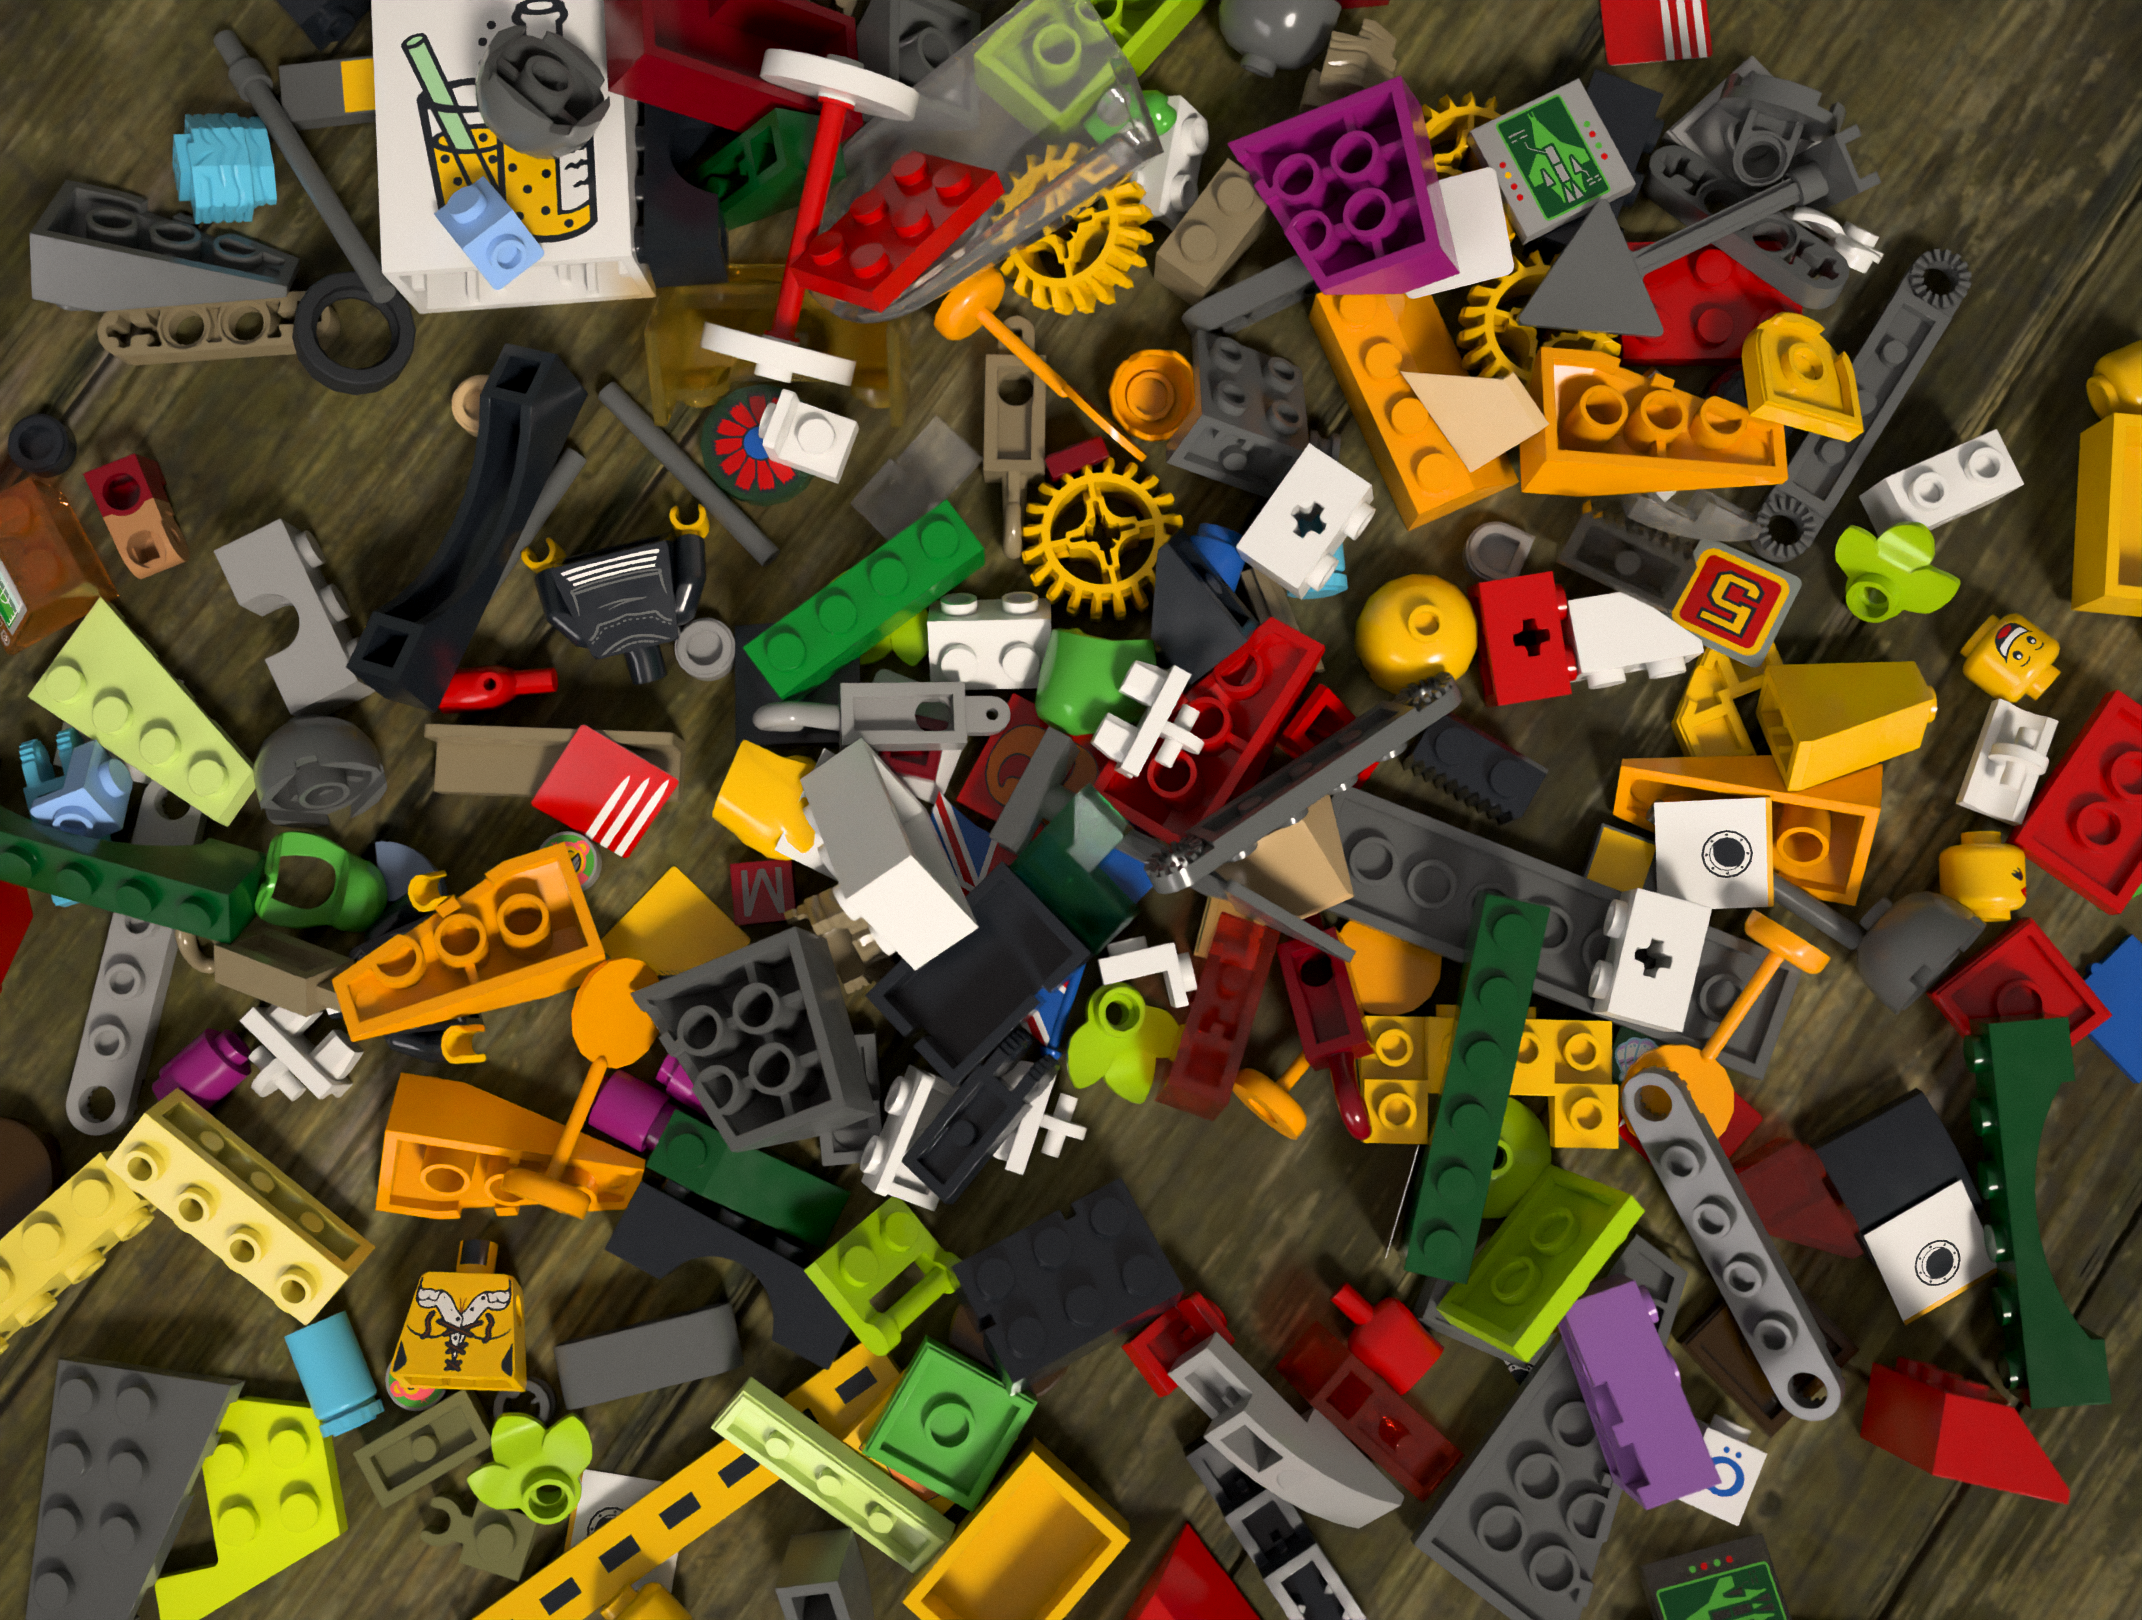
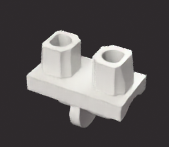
M1138 660L1131 664L1118 692L1147 708L1137 727L1109 712L1106 713L1090 742L1105 756L1117 762L1114 768L1115 771L1130 779L1133 776L1138 777L1158 737L1164 739V742L1154 760L1168 768L1173 766L1181 749L1199 755L1204 746V741L1190 733L1200 712L1191 706L1183 704L1174 723L1167 721L1191 676L1190 673L1175 665L1165 671L1157 666Z
M2000 698L1992 701L1955 804L2012 826L2022 825L2038 777L2046 772L2049 764V759L2046 755L2058 720L2027 712L2016 707L2011 702Z
M272 1004L270 1007H252L240 1020L276 1056L275 1058L261 1045L248 1057L261 1070L251 1085V1088L260 1097L268 1096L279 1088L291 1101H294L305 1092L307 1087L318 1099H323L330 1094L339 1098L353 1085L346 1076L354 1068L364 1050L356 1042H352L350 1036L342 1030H332L317 1047L314 1046L303 1033L323 1013L322 1011L304 1017Z
M1020 1060L1015 1068L1002 1078L1012 1088H1015L1034 1063ZM1056 1076L1049 1083L1045 1091L1030 1102L1033 1107L994 1153L993 1156L995 1158L1007 1161L1006 1170L1021 1175L1024 1174L1039 1126L1048 1129L1041 1152L1059 1158L1066 1135L1084 1140L1087 1127L1071 1122L1078 1098L1060 1093L1054 1114L1044 1113Z

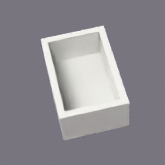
M862 737L800 779L809 805L803 808V813L810 826L823 840V844L817 848L818 853L828 870L839 882L833 888L834 896L841 908L852 920L856 921L863 917L868 922V928L874 940L887 955L890 956L897 952L916 970L979 928L926 808Z

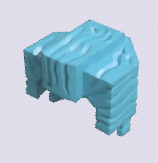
M225 113L224 115L205 114L204 116L201 114H194L193 116L185 114L184 134H173L172 168L176 190L178 191L179 201L191 202L195 224H200L201 222L208 224L213 221L221 223L223 220L226 223L233 222L234 220L236 222H252L254 208L264 206L266 203L276 205L277 193L274 163L267 128L260 117H250L247 119L246 117H238L237 113Z

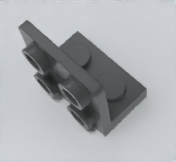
M1198 330L1191 340L1195 406L1166 444V462L1270 499L1309 444L1302 370L1286 359L1272 357L1240 345L1231 338L1219 337L1203 330Z

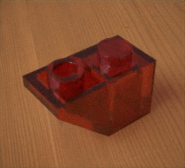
M1777 1137L1731 1163L1769 1235L1851 1259L1864 1253L1854 1237L1859 1232L1854 1216L1841 1200L1836 1199L1833 1201L1821 1180L1826 1177L1825 1167L1818 1155L1808 1144L1804 1143L1801 1145L1798 1140Z

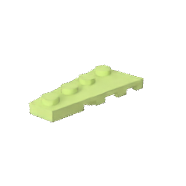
M100 596L27 697L92 740L96 739L101 746L214 821L228 827L256 788L254 764L221 726L211 719L194 700L195 697L185 685L168 671L148 643L138 636L124 621L125 617L111 602Z

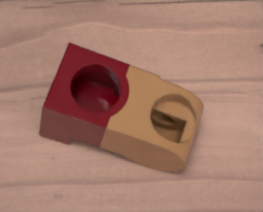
M133 453L83 473L124 563L137 578L144 579L189 561V548L179 526L173 518L175 515L163 488L167 483L157 461Z

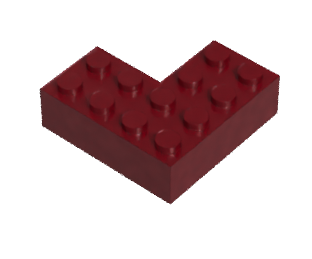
M604 0L609 92L740 133L745 132L774 108L819 116L821 113L822 104L817 102V99L773 85L760 77L767 49H785L827 58V54H834L858 61L855 18L807 0ZM847 111L840 144L863 126L861 112Z

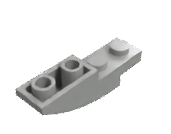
M1217 1332L1175 1360L1168 1375L1212 1419L1203 1437L1231 1463L1281 1499L1320 1518L1358 1529L1402 1504L1405 1496L1316 1407L1299 1415Z

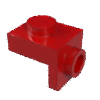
M1198 1291L1181 1297L1175 1307L1151 1319L1121 1347L1160 1398L1169 1395L1178 1387L1168 1375V1372L1179 1356L1215 1332L1230 1346L1235 1343V1339L1226 1328L1227 1320L1220 1308L1211 1300L1204 1298Z

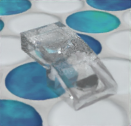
M936 415L897 460L890 458L850 504L886 539L891 540L942 503L984 458L946 421Z
M1697 489L1687 507L1670 499L1664 502L1655 492L1625 494L1620 502L1628 518L1670 534L1710 541L1755 540L1763 529L1752 513L1705 489Z

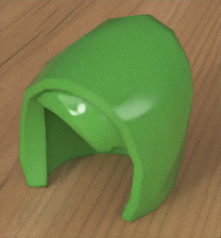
M1062 628L1053 629L1039 674L1035 701L1037 716L1051 728L1073 736L1095 733L1108 712L1127 723L1140 721L1147 707L1118 692L1131 664L1135 660L1156 666L1154 641L1149 639L1110 640L1087 635L1080 628H1071L1069 630Z

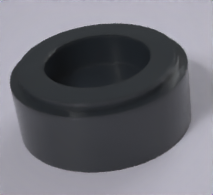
M33 414L21 419L13 427L8 438V451L13 462L21 469L37 477L51 478L64 473L73 464L77 454V441L72 430L64 423L49 415Z

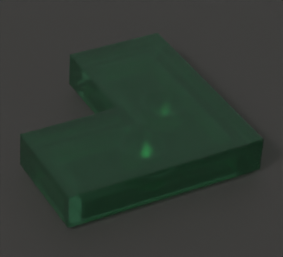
M1088 783L1011 863L1010 867L1098 955L1142 910L1098 866L1134 827L1091 783Z

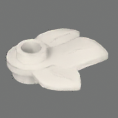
M1807 206L1796 207L1794 211L1784 210L1782 212L1790 219L1828 238L1827 244L1847 260L1850 268L1866 274L1871 263L1874 261L1879 264L1884 253L1874 248L1879 236L1846 221L1842 228L1832 217Z

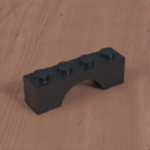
M637 101L640 114H645L644 125L635 127L637 156L639 162L644 163V175H636L634 180L639 213H644V225L635 226L634 245L638 263L648 264L656 288L729 283V232L718 194L701 190L682 178V173L690 158L705 144L728 134V129Z
M662 1176L661 1180L655 1177L642 1180L604 1250L658 1279H662L672 1273L684 1262L699 1257H722L743 1265L760 1280L770 1298L773 1310L772 1340L829 1370L846 1342L851 1328L804 1272L813 1263L804 1258L807 1249L795 1240L780 1233L774 1232L771 1239L766 1238L749 1228L752 1222L749 1216L721 1204H718L714 1210L694 1199L695 1192L665 1176Z

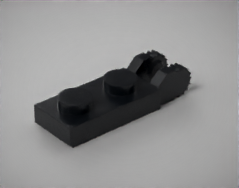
M1022 1029L1013 1031L985 1064L980 1063L902 1158L901 1162L945 1204L955 1203L1033 1107L1030 1102L1045 1091L1060 1070L1061 1064L1050 1054H1046L1032 1065L1029 1072L1025 1074L1015 1088H1012L1002 1078L1015 1068L1032 1044L1031 1041L1033 1039Z

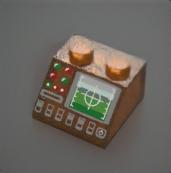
M28 477L0 493V641L7 654L15 655L87 615L100 596L109 602L119 597L65 494L32 477Z

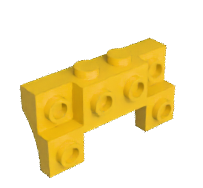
M1436 1005V1017L1365 1016L1375 1053L1358 1058L1360 1094L1366 1101L1373 1132L1368 1139L1361 1140V1142L1392 1144L1428 1143V1093H1439L1457 1005ZM1529 1007L1509 1095L1548 1096L1551 1147L1618 1149V1085L1612 1084V1021L1536 1019V1007Z

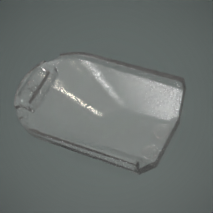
M1090 0L1020 1L912 87L920 94L914 120L902 121L875 116L846 143L842 150L847 177L829 189L818 235L827 232L849 211L852 202L856 198L868 193L891 171L895 161L909 154L912 150L996 171L1005 193L882 313L809 289L808 291L816 302L833 315L850 322L864 324L879 323L905 316L1058 230L1164 153L1134 68Z

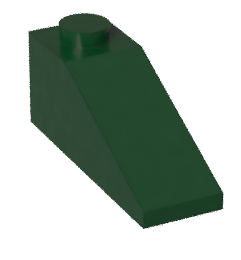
M774 108L685 177L684 180L701 190L718 194L728 231L798 207L820 116ZM839 144L829 189L847 177L841 144Z
M689 1107L675 1109L646 1164V1167L703 1197L821 1249L827 1242L852 1193L850 1190L768 1147L738 1153L732 1152L714 1123Z

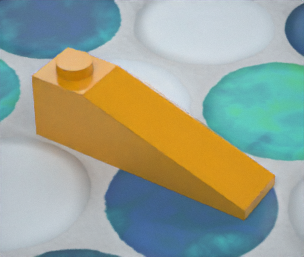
M565 842L501 862L485 873L486 879L457 899L452 896L435 908L436 913L405 935H395L333 978L332 983L351 1041H360L546 998L581 986L588 973L605 961L606 958Z
M401 1072L385 1129L375 1210L432 1219H458L461 1217L462 1209L495 1207L497 1216L518 1215L520 1205L538 1204L500 1189L499 1187L504 1175L511 1168L518 1167L545 1176L565 1125L465 1082ZM580 1132L560 1182L578 1188L588 1195L590 1200L588 1211L625 1210L642 1181L646 1160Z

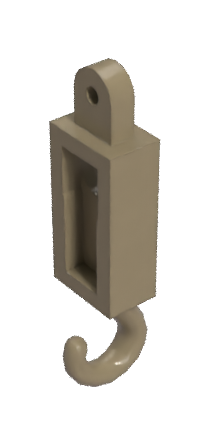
M1012 316L1004 320L1003 324L1014 334L1022 335L1020 339L1035 352V332L1032 323L1022 316ZM998 341V355L986 354L983 472L985 483H1002L1003 554L1009 559H1018L1022 557V551L1026 547V541L1022 540L1021 527L1026 525L1027 484H1041L1045 482L1047 384L1003 343ZM1038 355L1046 362V355ZM1003 380H1029L1033 385V396L1023 405H1008L999 396V386Z
M265 926L239 935L231 945L211 940L214 943V958L204 956L199 949L196 935L179 930L174 932L177 946L185 960L194 969L202 973L210 974L215 972L216 983L304 1017L311 1016L327 1008L342 1012L332 979L354 964V959Z

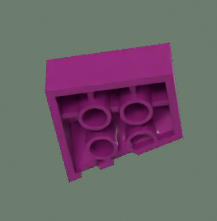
M1401 75L1227 143L1237 160L1250 173L1249 177L1253 181L1254 187L1263 201L1269 206L1284 230V234L1324 295L1403 294L1460 274L1422 107Z

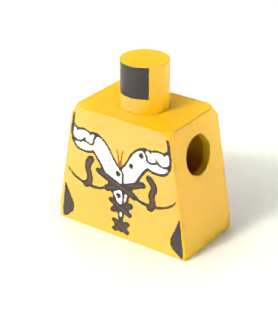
M481 1239L462 1240L459 1247L456 1272H426L420 1277L389 1373L403 1387L526 1391L523 1289L514 1276L494 1274L498 1244Z

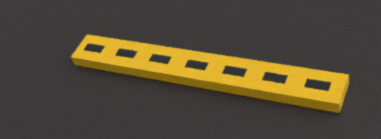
M859 1342L839 1356L829 1370L821 1369L783 1396L782 1399L835 1438H838L902 1371L890 1353L885 1356L875 1355L862 1342ZM724 1438L470 1620H583L607 1603L627 1583L632 1585L778 1481L780 1477Z

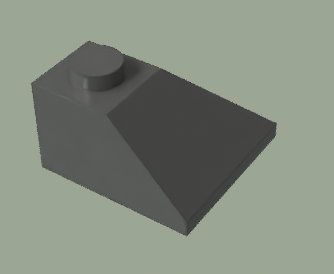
M871 0L856 30L858 62L864 64L865 70L891 78L915 89L920 96L914 120H893L862 113L863 121L887 130H974L980 127V87L975 81L972 52L980 44L981 14L951 0Z

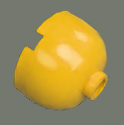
M1410 574L1386 582L1368 598L1355 624L1354 647L1358 659L1359 657L1361 658L1363 666L1370 673L1369 677L1375 684L1397 695L1402 688H1408L1407 684L1414 682L1418 686L1420 685L1419 680L1422 679L1425 683H1428L1427 678L1435 677L1439 672H1444V674L1449 672L1453 675L1455 681L1467 671L1477 651L1479 624L1471 602L1456 585L1436 575Z

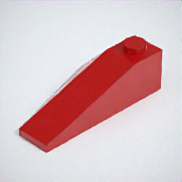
M1271 616L1254 631L1244 645L1217 664L1212 672L1184 695L1181 693L1167 720L1171 723H1174L1183 704L1191 706L1200 712L1190 733L1204 741V746L1199 755L1181 749L1173 766L1168 768L1154 760L1164 742V739L1158 737L1138 777L1133 776L1130 779L1115 771L1114 768L1117 762L1110 759L1090 789L1087 797L1132 829L1171 848L1170 842L1176 840L1178 844L1181 838H1187L1185 831L1255 785L1326 650L1325 645Z

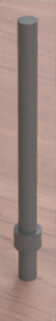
M223 30L217 33L213 42L229 67L228 78L242 100L252 104L372 299L376 303L390 301L396 294V288L382 274V266L272 93L273 82L260 61L250 58L233 31Z

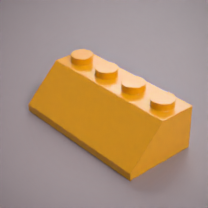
M1320 292L1316 294L1309 320L1407 531L1475 503L1519 482L1506 452L1470 473L1400 372L1470 377L1467 370L1461 364L1462 359L1432 295L1411 299L1405 293L1324 295Z

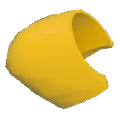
M743 740L717 797L712 818L733 832L744 844L762 853L767 858L785 861L793 860L774 850L784 830L787 842L801 853L808 852L814 845L815 831L803 813V808L809 805L806 797L800 799L803 792L800 779L813 771L816 761L811 757L793 755L787 758L782 757L752 742Z

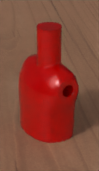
M484 665L457 668L439 705V709L444 714L490 711L504 707L519 694L556 692L558 689L557 672L554 667L516 670L502 665Z
M1347 1281L1339 1286L1330 1297V1300L1356 1324L1347 1341L1348 1349L1367 1367L1380 1375L1400 1396L1409 1391L1422 1378L1445 1349L1396 1297H1386L1375 1306H1372Z

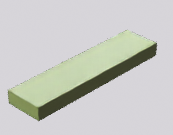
M750 1377L723 1407L711 1426L714 1431L849 1528L852 1527L853 1531L914 1575L951 1539L955 1528L953 1522L753 1377Z

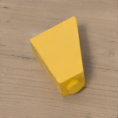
M1915 661L1766 665L1755 714L1787 791H1801L1920 748L1926 725L1935 718L1937 698L1933 687L1927 686Z

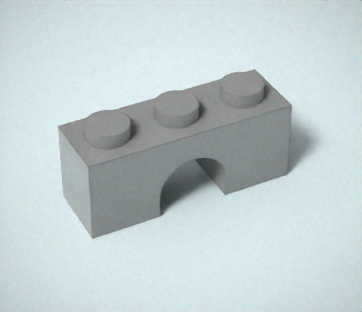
M280 518L214 550L240 606L262 617L285 606H295L298 612L299 631L295 640L283 651L265 659L291 715L298 716L314 713L320 716H327L376 692L346 668L360 638L353 639L344 619L351 615L349 607L339 589L334 584H327L319 568V565L325 563L324 554L316 539L308 530L302 532Z

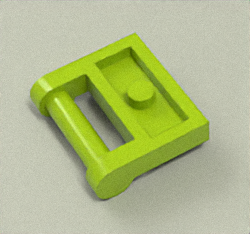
M892 1196L806 1268L804 1272L864 1346L875 1355L885 1356L901 1341V1332L943 1293H954L950 1284L951 1267L962 1260L955 1254L944 1251L902 1199ZM914 1261L925 1276L886 1312H877L869 1303V1300Z

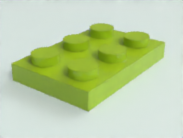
M1549 1164L1472 1261L1467 1285L1456 1282L1437 1305L1436 1309L1450 1324L1528 1364L1538 1349L1546 1343L1551 1332L1578 1297L1586 1291L1589 1283L1615 1249L1623 1243L1629 1231L1645 1210L1631 1194Z

